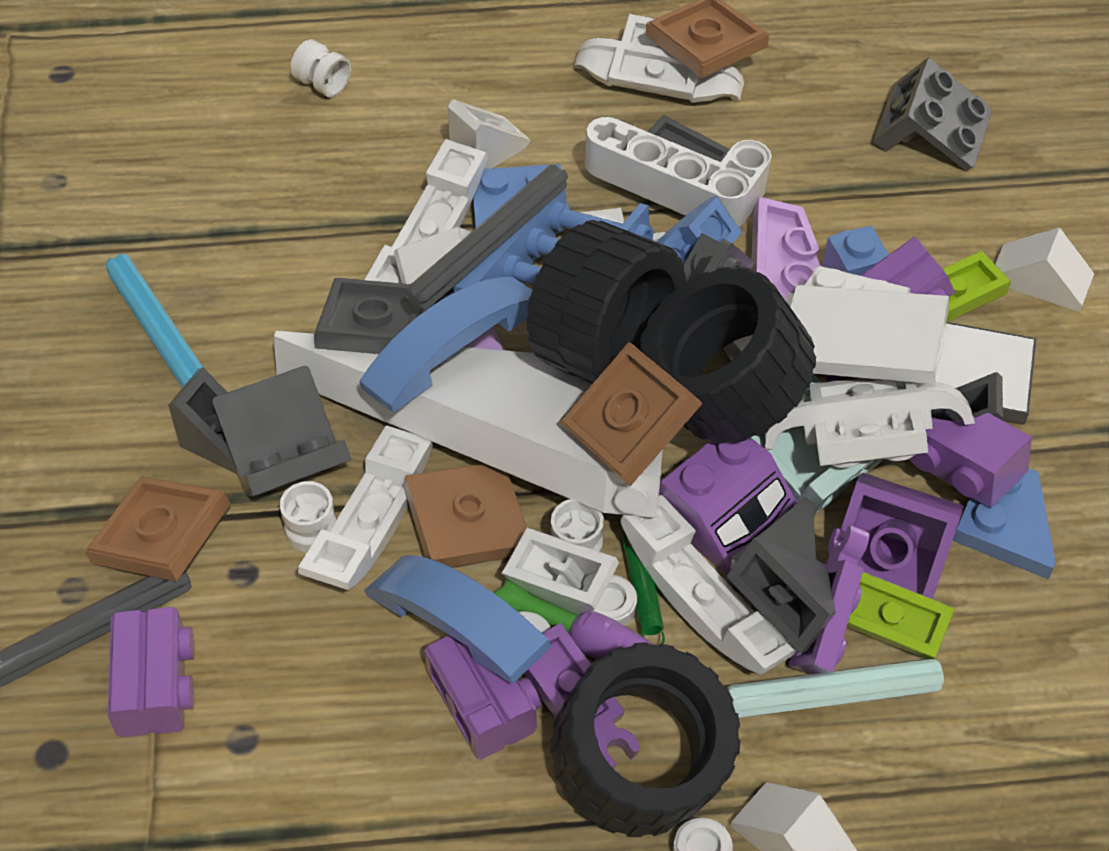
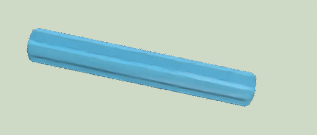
M119 254L116 258H109L105 265L109 277L183 388L195 372L203 368V366L130 257L125 254Z

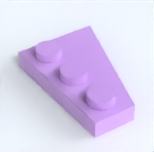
M759 197L753 210L751 260L755 263L751 270L767 276L785 299L788 293L794 294L796 285H805L816 268L820 266L817 259L820 249L803 207Z

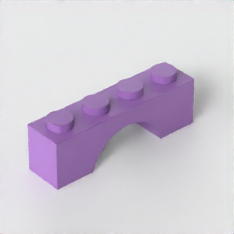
M829 375L826 378V382L856 379L859 377ZM990 413L974 418V424L964 425L963 420L946 421L932 418L933 429H926L928 453L915 454L908 460L913 462L920 470L930 472L954 486L964 496L974 498L992 508L1028 472L1032 437Z

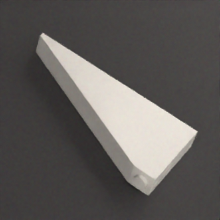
M275 331L276 375L301 366H308L317 391L322 396L564 497L573 499L600 512L657 518L663 450L631 486L626 483L560 423L562 418L592 384L545 364L534 353L463 347L430 370L432 380L430 388L392 413L361 389L359 382L379 354L316 349L314 334Z

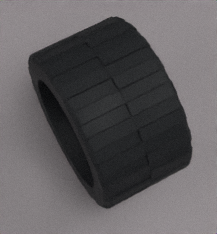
M589 220L582 225L578 224L569 230L567 235L562 236L557 241L555 247L544 259L543 265L534 280L527 306L528 318H526V329L529 332L528 341L530 347L534 350L535 356L540 361L545 362V364L593 384L628 342L640 350L639 341L641 334L645 331L646 323L651 314L657 310L660 302L667 295L669 296L678 286L687 281L681 257H678L677 252L671 247L601 220L599 222Z
M723 267L715 271L699 274L688 282L685 281L660 302V306L651 314L646 323L645 331L641 334L639 341L640 351L703 403L684 424V427L690 430L694 436L702 440H711L713 443L741 442L749 437L759 436L767 432L770 427L777 423L779 424L788 417L787 414L794 407L798 406L814 377L812 373L816 367V355L814 354L813 349L815 345L811 336L776 286L770 282L767 276L760 272H753L750 268ZM753 335L745 349L733 361L714 372L702 375L707 364L721 349L738 339Z
M643 642L634 643L632 646L625 648L621 646L609 651L604 658H598L592 663L582 678L580 677L558 712L553 725L554 734L550 740V753L553 755L554 762L552 766L555 778L559 780L563 789L562 793L568 802H572L580 811L579 814L589 822L593 821L602 826L603 830L613 834L616 832L627 834V837L641 838L643 835L653 834L657 836L664 834L671 828L679 827L692 818L722 790L721 786L731 777L735 768L736 756L740 752L739 728L741 726L739 715L735 712L732 703L733 698L728 688H724L718 679L719 676L710 667L707 668L698 661V657L687 651L684 653L674 649V646L662 643L660 645H651ZM624 695L645 697L661 704L677 718L687 735L691 751L690 770L682 782L671 788H649L629 781L613 769L599 748L594 728V718L597 710L607 699Z

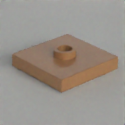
M696 0L646 23V36L701 79L768 47L769 34L723 0Z
M628 342L562 418L560 423L631 486L703 403L633 344Z
M480 464L405 476L403 487L426 558L438 561L449 567L510 558L527 525L507 472L488 464Z
M141 476L85 550V553L90 562L95 565L177 582L231 503L225 491Z

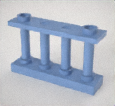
M565 188L454 285V293L472 284L498 277L512 276L520 282L533 285L541 267L531 264L543 254L547 255L552 251L559 240L555 237L560 231H563L565 228L572 229L578 224L582 225L589 220H596L598 222L601 220L653 240L654 232L652 226H649L648 205L640 203L622 224L571 210L567 204Z

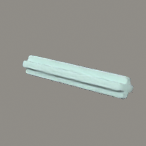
M926 659L834 671L833 673H819L734 684L727 688L733 698L732 703L735 712L738 713L740 718L937 692L942 689L944 675L938 660Z

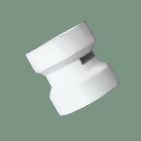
M313 39L306 40L297 48L290 65L291 74L295 79L304 84L313 83L316 91L327 97L336 96L344 89L352 70L351 62L348 58L336 52L329 53L325 45Z
M303 481L292 485L281 497L280 511L284 521L287 540L295 550L307 553L321 529L329 532L336 521L330 491L322 484L313 481Z
M573 499L565 500L556 506L552 513L551 533L553 537L602 553L604 517L602 512Z

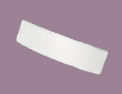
M445 139L426 172L428 185L392 247L383 246L364 280L402 283L394 250L461 226L484 171L487 152Z
M386 425L365 458V474L331 530L328 532L321 529L299 564L298 574L346 590L354 587L375 564L397 529L409 505L403 487L405 476L423 473L433 447V441Z
M663 495L658 497L657 518L633 515L622 516L620 522L655 584L680 615L720 652L741 666L760 675H763L798 653L760 611L754 612L691 545L696 530Z

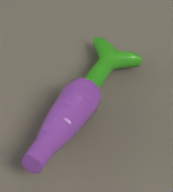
M505 578L504 586L493 592L518 612L536 613L542 616L551 627L561 623L581 652L595 659H602L609 651L621 646L625 648L632 646L634 643L643 642L654 645L646 638L606 615L596 611H588L579 615L530 594L507 578Z

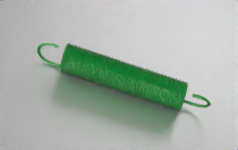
M625 535L623 545L631 584L637 594L636 611L641 636L644 637V634L656 635L664 629L656 585L632 545L628 548L626 547L627 535ZM662 632L663 640L661 643L664 644L665 634Z

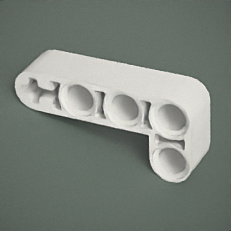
M611 117L595 119L589 123L586 129L585 168L590 174L683 215H688L710 197L717 196L735 223L740 227L754 210L758 198L763 197L766 191L772 156L769 148L759 141L743 140L737 142L732 146L724 159L719 162Z

